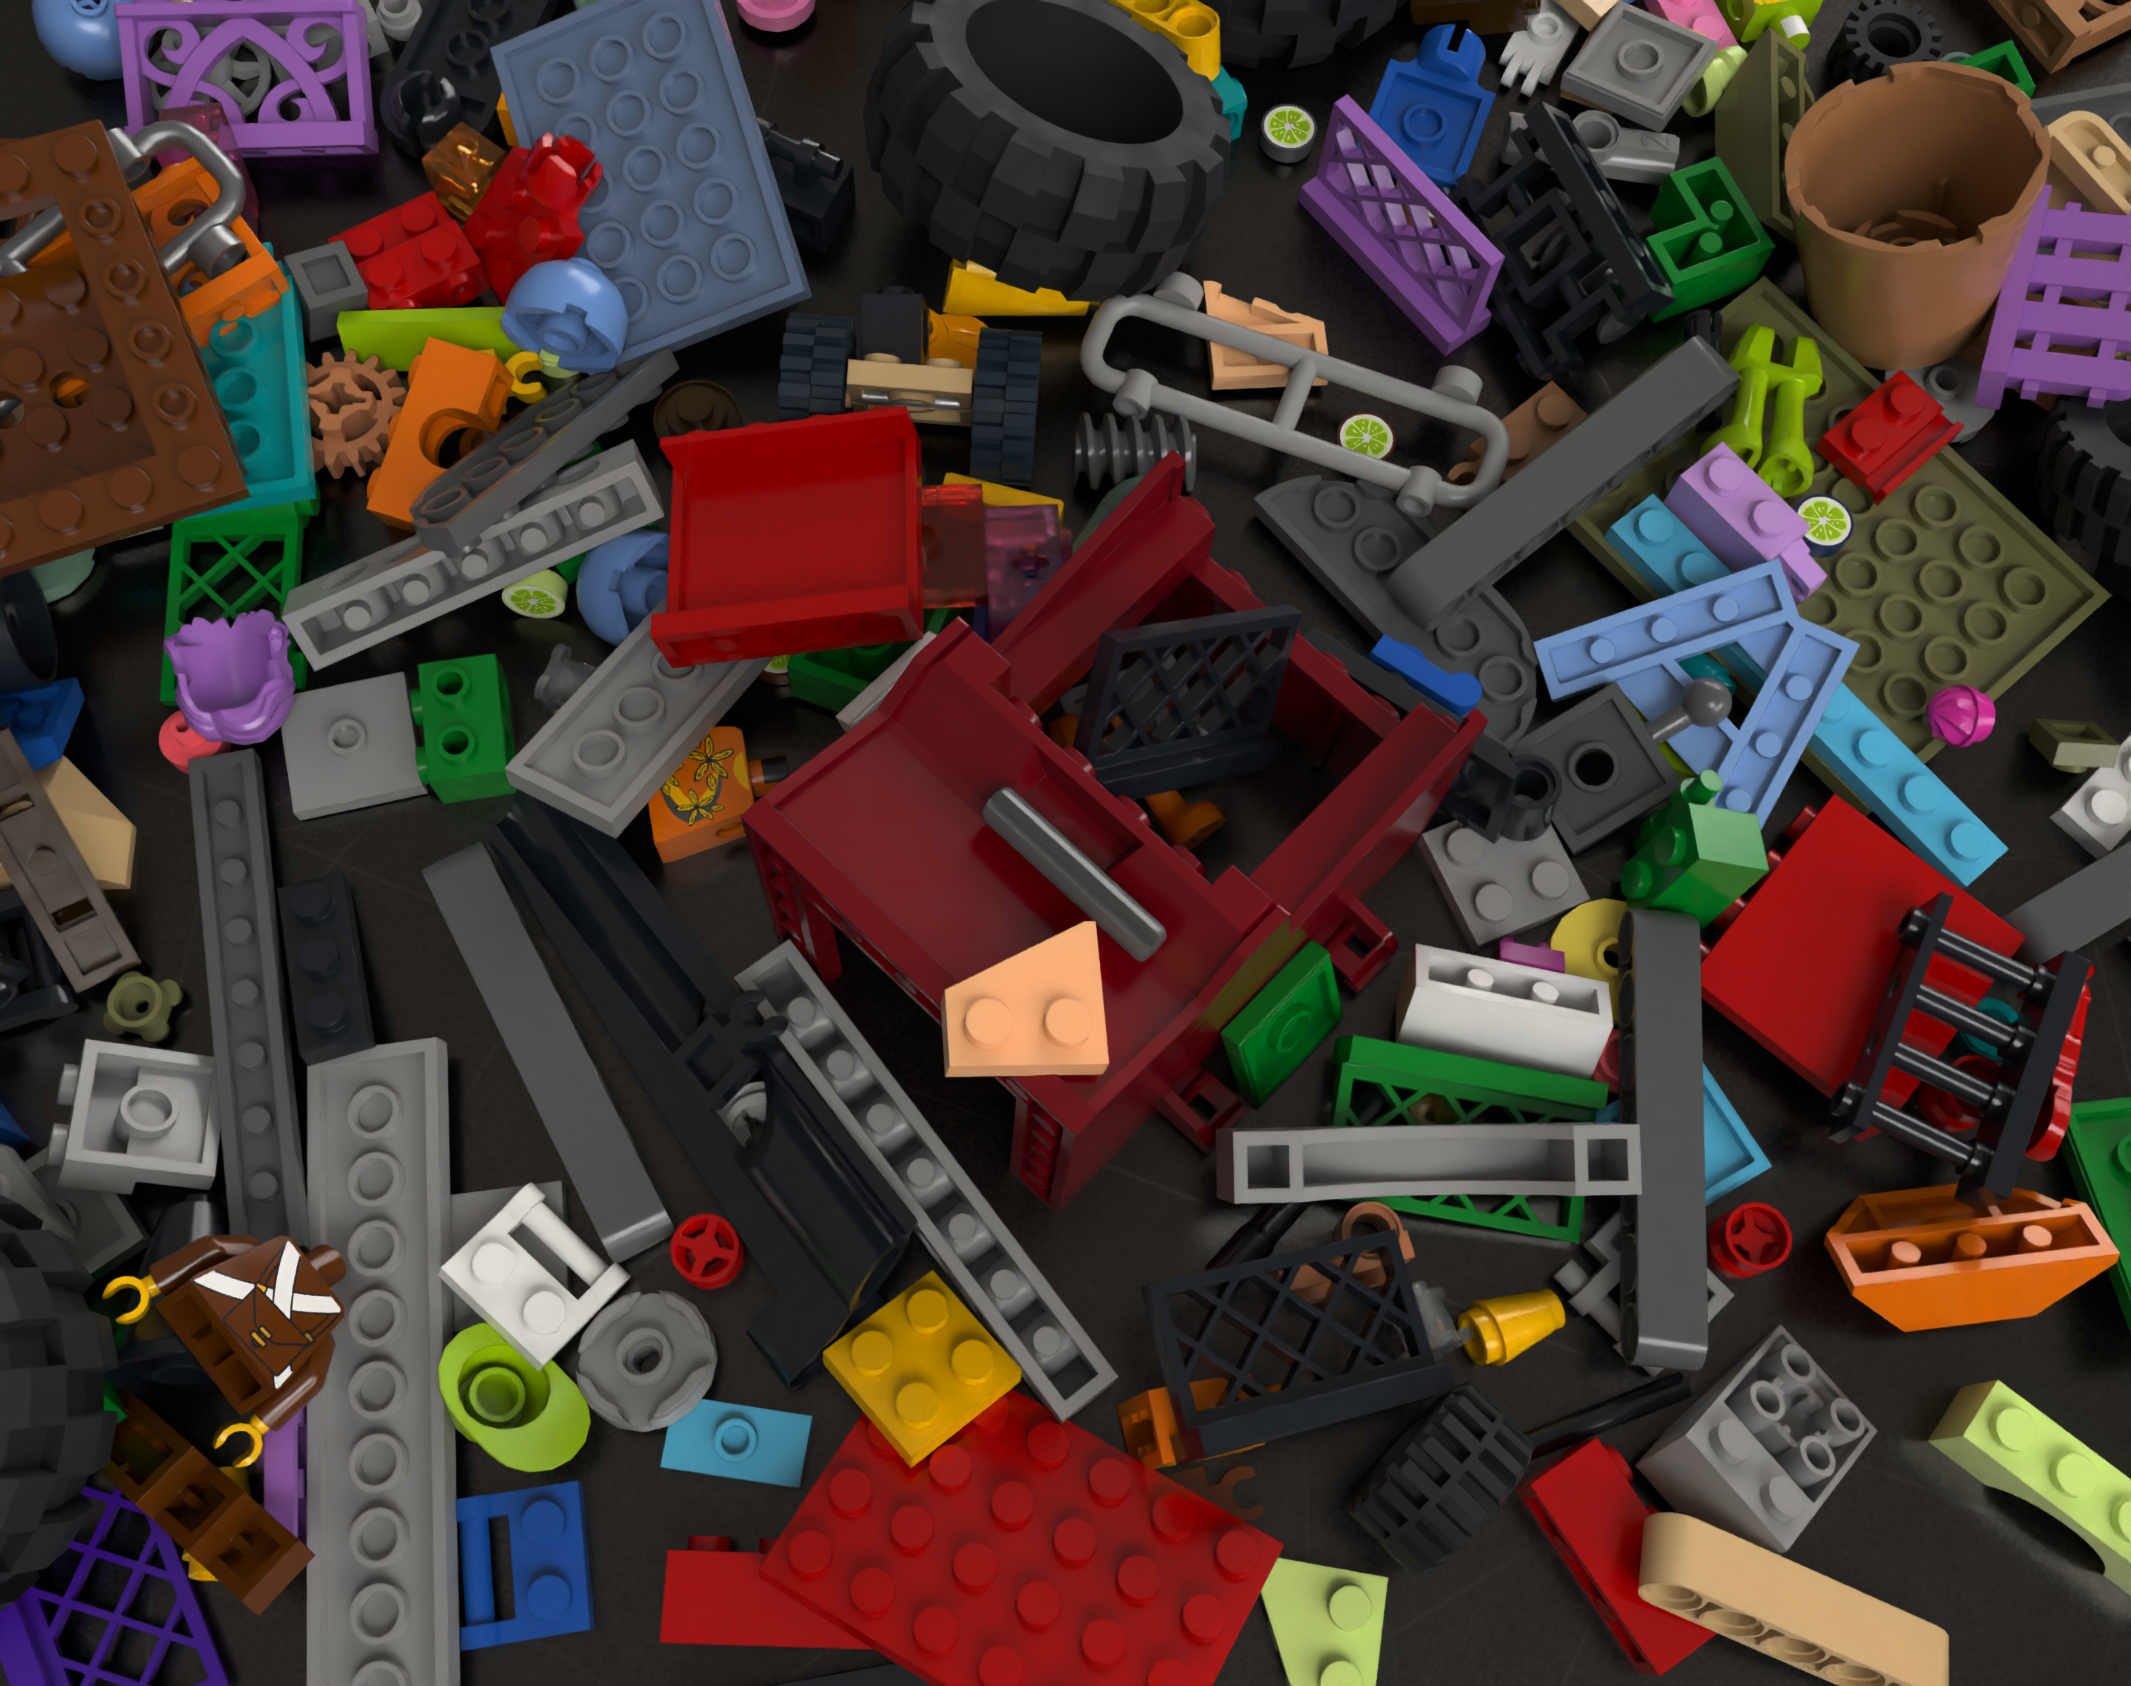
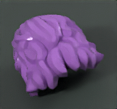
M261 609L258 612L251 611L248 615L247 613H239L232 627H230L226 616L217 618L213 624L204 618L194 617L192 625H182L179 633L170 635L163 641V648L169 656L174 674L177 676L175 701L188 726L206 741L241 745L263 742L280 728L292 704L295 702L293 669L287 661V649L291 644V640L287 638L289 629L283 620L277 621L272 612Z

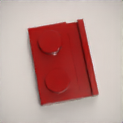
M1900 369L1829 430L1817 443L1815 449L1857 488L1861 485L1865 486L1874 495L1872 501L1879 506L1954 440L1965 426L1959 421L1952 424L1941 414L1945 408Z

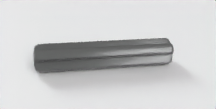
M1001 788L987 801L981 811L985 822L1093 921H1096V924L1133 958L1143 962L1161 947L1167 937L1164 926L1012 788Z

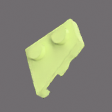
M1283 1558L1277 1559L1260 1594L1269 1620L1267 1624L1276 1651L1279 1652L1286 1674L1285 1681L1287 1686H1376L1388 1577Z

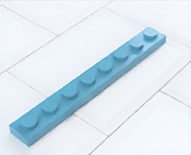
M1651 494L1614 523L1604 536V539L1662 598L1733 574L1654 494ZM1738 643L1715 649L1716 653L1759 694L1768 676ZM1840 682L1807 745L1918 857L1963 890L2009 848L1867 706Z

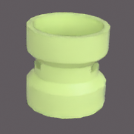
M1731 45L1717 51L1715 59L1681 104L1686 113L1691 117L1698 118L1715 111L1716 104L1748 55L1744 49L1737 45Z

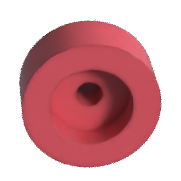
M181 710L172 714L164 722L159 733V746L163 755L178 770L189 774L188 760L229 753L232 747V743L209 742L197 735L185 722Z

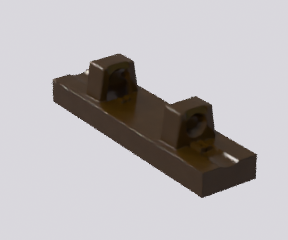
M6 724L0 727V815L5 809L15 803L29 801L33 804L0 819V863L76 993H79L142 963L141 958L10 726Z

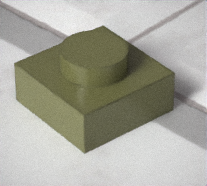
M2034 718L2028 737V742L2048 760L2050 766L2071 773L2085 772L2087 767L2114 768L2121 746L2094 721Z

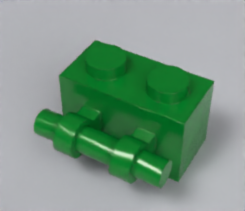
M1704 770L1696 778L1683 780L1671 793L1670 803L1665 808L1655 809L1642 821L1640 833L1633 840V847L1637 853L1621 868L1620 886L1623 895L1626 896L1627 908L1694 913L1698 918L1701 931L1769 871L1757 815L1716 808L1714 796L1723 787V781L1716 772Z

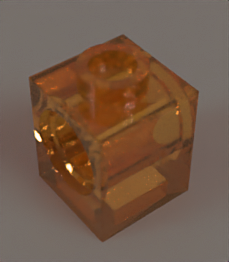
M460 121L421 160L431 187L442 205L467 222L507 158V155L503 149Z

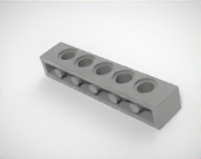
M631 439L557 472L559 478L556 482L543 490L529 493L519 502L521 510L512 518L488 527L480 534L482 543L469 553L456 558H447L442 551L426 548L416 534L288 591L281 618L314 671H317L616 537L665 517L660 492L634 440Z

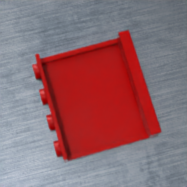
M878 406L862 412L832 416L817 414L801 420L771 424L757 422L740 428L710 432L696 430L685 435L660 438V447L673 467L667 611L666 613L652 614L651 639L672 668L923 639L921 440L907 406Z
M1836 794L1832 795L1817 810L1807 804L1795 816L1783 832L1784 835L1791 839L1790 843L1781 854L1773 848L1766 854L1769 871L1755 883L1757 885L1746 899L1740 896L1713 920L1712 923L1720 929V932L1709 945L1700 939L1701 998L1829 1099H1832L1835 1090L1842 1080L1846 1077L1850 1078L1901 946V943L1894 939L1896 929L1903 915L1911 906L1919 908L1941 891L1953 896L1954 898L1943 927L2009 958H2012L2026 938ZM1933 951L1922 983L1975 1008L1995 980ZM1912 1008L1900 1041L1938 1058L1958 1029ZM1890 1066L1878 1099L1901 1109L1922 1080ZM1868 1125L1866 1131L1853 1138L1860 1143L1882 1131Z

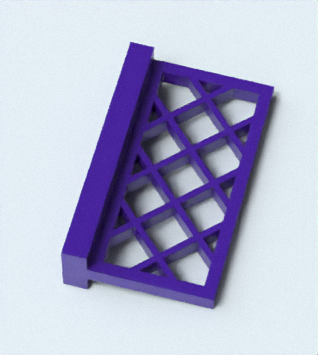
M84 1486L82 1495L108 1504L89 1545L72 1540L68 1547L69 1549L84 1553L64 1597L39 1589L36 1582L17 1601L0 1612V1660L9 1685L74 1686L69 1668L85 1674L80 1686H94L97 1678L122 1686H152L170 1642L174 1641L196 1648L199 1652L208 1678L193 1686H231L191 1579L188 1577V1571L176 1541L132 1501L124 1499L125 1495L117 1487L111 1495ZM120 1507L146 1515L150 1525L151 1533L138 1561L101 1550ZM157 1547L167 1571L150 1565ZM96 1558L134 1569L114 1613L76 1601ZM145 1574L171 1581L177 1595V1600L163 1629L126 1617ZM43 1600L60 1605L52 1623ZM72 1609L110 1621L90 1665L65 1658L58 1642ZM183 1614L193 1638L175 1633ZM122 1625L159 1637L140 1681L102 1670Z

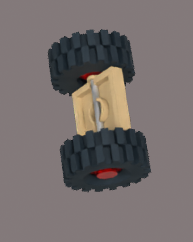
M793 312L789 314L786 322V333H784L782 342L783 355H781L780 359L781 379L778 385V396H780L778 422L806 419L817 414L832 416L862 412L878 406H907L913 422L972 427L971 478L997 484L1031 486L1042 332L981 327L974 390L973 369L962 368V364L956 360L932 358L926 360L925 365L901 364L900 358L883 353L867 354L864 356V361L857 360V353H855L857 343L856 326L853 317Z

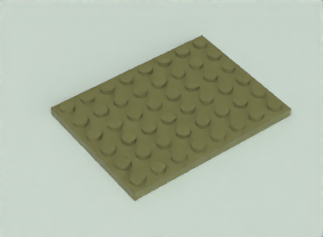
M1763 276L1719 311L1723 316L1721 335L1722 357L1727 362L1729 361L1730 355L1744 331L1754 323L1771 327L1775 330L1770 362L1781 365L1787 346L1794 335L1815 340L1821 359L1823 382L1818 393L1805 399L1803 410L1804 441L1814 462L1813 479L1811 486L1804 493L1782 499L1794 510L1808 496L1815 494L1829 495L1846 505L1854 521L1851 537L1837 553L1824 558L1812 557L1828 576L1819 588L1799 605H1796V608L1801 618L1860 644L1841 682L1925 764L1946 745L1941 739L1932 735V728L1926 724L1928 720L1926 707L1930 704L1936 693L1955 685H1969L1979 692L1987 694L1992 702H1994L2112 595L1949 445L1944 447L1879 506L1872 501L1874 495L1865 486L1861 485L1857 488L1815 449V446L1829 430L1883 384L1844 348L1838 345L1767 277ZM1685 339L1681 341L1678 345H1676L1673 349H1671L1668 353H1666L1663 357H1661L1658 361H1656L1653 365H1651L1648 369H1646L1643 373L1637 376L1634 380H1632L1629 384H1627L1624 388H1622L1619 392H1617L1614 396H1612L1609 400H1607L1604 404L1598 407L1595 411H1593L1590 415H1588L1585 419H1583L1580 423H1578L1560 439L1554 442L1541 454L1547 451L1550 447L1556 444L1559 440L1565 437L1568 433L1574 430L1577 426L1583 423L1586 419L1592 416L1595 412L1601 409L1604 405H1606L1613 398L1619 395L1622 391L1628 388L1631 384L1637 381L1640 377L1646 374L1649 370L1655 367L1658 363L1664 360L1672 352L1678 349L1681 345L1685 343ZM1736 390L1722 403V425L1719 428L1710 432L1698 433L1695 432V425L1692 430H1688L1565 527L1642 604L1661 599L1662 597L1604 539V536L1614 523L1651 494H1654L1662 503L1664 502L1679 476L1698 461L1699 451L1705 439L1728 425L1732 416ZM1766 400L1762 423V453L1758 463L1753 468L1756 474L1759 462L1770 439L1775 411V403ZM1715 650L1704 653L1730 669L1729 678L1737 685L1734 695L1750 710L1758 694ZM1807 745L1800 760L1837 796L1865 817L1868 816L1872 810Z

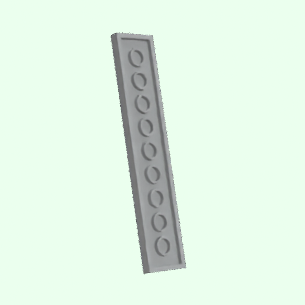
M438 1037L376 1045V1047L315 1065H307V1208L311 1246L313 1249L321 1244L329 1245L341 1255L346 1265L345 1277L330 1288L343 1304L345 1315L331 1331L336 1346L324 1387L307 1403V1547L315 1554L307 1564V1686H460L455 1426L439 1392L437 1368L444 1348L453 1340L452 1289L438 1276L440 1268L452 1257L447 1042Z

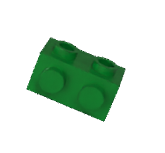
M496 654L418 664L420 688L411 689L410 697L417 726H423L425 746L416 747L415 752L417 771L423 785L430 784L443 804L516 794L517 788L509 785L504 769L516 756L509 682Z

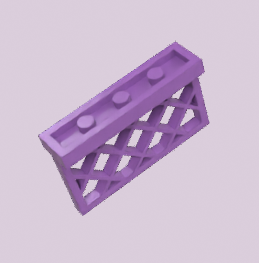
M1348 94L1333 105L1317 175L1301 186L1298 201L1440 352L1446 356L1488 327L1492 314L1485 305L1505 256ZM1351 131L1356 135L1361 149H1357ZM1363 164H1367L1375 187L1370 185ZM1389 170L1395 175L1399 188H1395ZM1401 204H1405L1413 226L1408 225ZM1428 211L1434 216L1438 228H1433ZM1440 245L1445 246L1451 266L1446 265ZM1466 250L1480 264L1479 269L1472 268Z

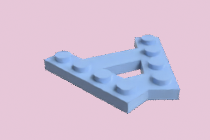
M1779 558L1533 642L1553 703L1610 685L1616 681L1628 700L1648 722L1678 705L1683 689L1688 683L1693 681L1677 662L1737 642L1768 676L1740 730L1726 717L1724 721L1713 727L1705 728L1692 724L1687 729L1666 740V742L1697 776L1704 770H1712L1721 777L1723 787L1714 796L1716 808L1755 814L1758 817L1760 830H1762L1860 646L1857 642L1799 616Z

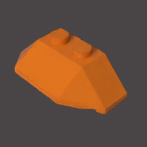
M1958 1183L1858 1195L1842 1214L1837 1224L1832 1226L1827 1232L1824 1240V1245L1851 1295L1903 1332L2035 1316L2117 1263L2120 1252L2085 1202L2065 1198L2060 1203L2035 1191L2013 1187L2008 1200L1978 1211L1953 1199Z

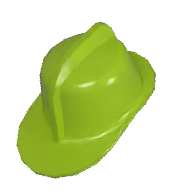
M479 1323L460 1331L444 1348L437 1368L438 1389L448 1408V1414L455 1428L468 1440L478 1443L506 1467L525 1472L552 1470L572 1460L585 1444L591 1423L588 1402L577 1385L552 1359L538 1372L488 1323Z

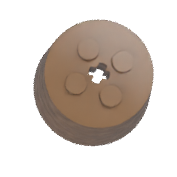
M1929 61L1888 66V75L1871 79L1858 85H1854L1852 79L1826 93L1803 115L1789 139L1784 160V182L1810 316L1838 345L1844 348L1864 367L1888 371H1899L1900 369L1913 370L1945 361L1969 346L1982 332L1991 315L2045 184L2051 156V140L2048 127L2042 128L2039 120L2030 110L2032 100L2023 91L2000 76L1972 66L1949 62Z

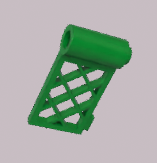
M316 480L315 499L173 522L164 641L168 636L179 633L182 625H185L186 610L205 593L224 610L219 617L226 616L230 626L234 623L239 613H246L268 592L281 603L280 618L278 620H283L281 617L288 591L299 587L301 584L304 528L308 526L310 516H317L320 511V490ZM264 541H284L283 560L264 577L245 559ZM191 542H218L228 552L201 577L189 567ZM228 542L240 543L233 548ZM240 563L258 582L229 606L212 587ZM190 576L195 581V583L188 588V579ZM282 581V589L280 593L274 587ZM289 630L287 638L291 640V644L287 649V661L293 669L294 692H306L308 660L303 652H297V642ZM163 650L160 702L165 706H178L174 698L176 696L177 676L174 674L169 656Z

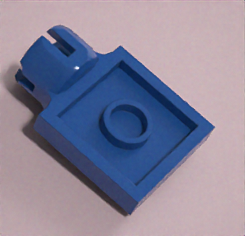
M1447 24L1438 25L1425 34L1416 58L1411 62H1399L1390 59L1368 116L1439 189L1445 187L1453 191L1459 186L1456 180L1464 173L1467 174L1496 94L1486 91L1478 85L1477 80L1486 56L1485 47L1481 39L1472 31L1466 29L1458 52L1448 50L1447 48L1456 25ZM1357 142V149H1361L1359 142ZM1389 170L1391 177L1395 178V175Z

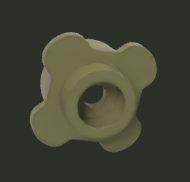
M128 972L119 978L109 994L107 1001L108 1011L103 1017L104 1026L114 1035L130 1032L141 1035L143 1040L148 1043H158L165 1039L170 1032V1026L167 1021L173 1006L182 1000L183 991L180 985L173 980L167 979L158 983L139 972ZM148 1002L149 1007L147 1011L139 1013V1004Z

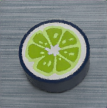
M1824 494L1808 496L1794 509L1811 526L1802 538L1810 549L1808 554L1811 557L1824 558L1834 555L1843 547L1853 533L1854 521L1851 512L1844 503L1832 496Z

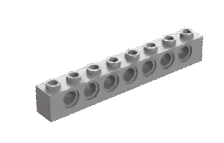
M788 939L735 976L734 979L740 994L747 990L763 989L768 995L757 1006L755 1015L762 1024L771 1016H785L789 1020L785 1032L776 1039L777 1043L919 1222L914 1229L916 1235L990 1335L1022 1369L1021 1377L1041 1404L1050 1410L1059 1424L1069 1420L1112 1386L1119 1376L792 941Z

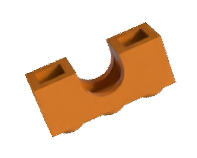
M428 337L423 353L418 354L411 363L408 374L410 389L402 411H397L390 421L388 428L389 447L382 466L373 471L367 486L369 502L366 509L385 524L417 534L411 524L414 518L409 509L418 495L430 483L448 470L440 467L438 459L440 447L448 435L466 427L478 428L491 433L496 432L515 379L498 357Z

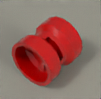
M1978 1055L1963 1056L1950 1063L1988 1083L1996 1079L2000 1068L1998 1064L1990 1059ZM1922 1081L1918 1089V1103L1921 1113L1930 1124L1941 1130L1955 1133L1966 1131L1981 1122L1982 1117L1977 1115L1976 1106Z
M1751 1202L1740 1205L1732 1211L1720 1215L1709 1224L1706 1230L1707 1259L1718 1272L1736 1279L1752 1277L1760 1274L1762 1271L1773 1269L1786 1260L1792 1248V1232L1788 1221L1777 1209L1768 1204ZM1736 1245H1738L1741 1248V1250L1745 1251L1747 1254H1744L1741 1251H1739Z

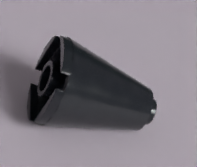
M208 1194L184 1195L177 1200V1203L165 1207L160 1214L136 1278L140 1280L150 1274L149 1267L152 1264L200 1237L206 1235H230L228 1207L221 1205L219 1198ZM132 1288L123 1314L132 1312L138 1307L141 1301V1294L138 1290ZM162 1293L151 1298L148 1312L138 1322L118 1325L113 1339L119 1368L105 1372V1380L115 1388L137 1395L151 1396L152 1383L176 1385L175 1398H199L223 1394L155 1305L166 1297Z

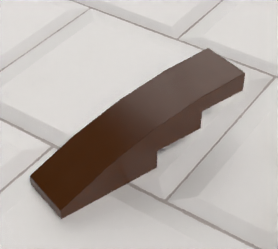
M123 1390L119 1397L128 1417L116 1424L109 1465L99 1471L259 1617L312 1560L315 1554L133 1393Z

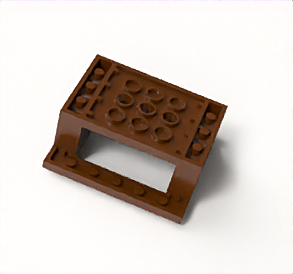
M100 119L0 146V221L58 205L78 254L76 257L0 278V402L4 400H17L22 402L25 408L24 416L16 426L0 429V578L251 497L243 476L249 475L176 289L158 244L129 190L106 129ZM70 380H81L90 385V395L83 405L68 409L56 404V391L63 383Z

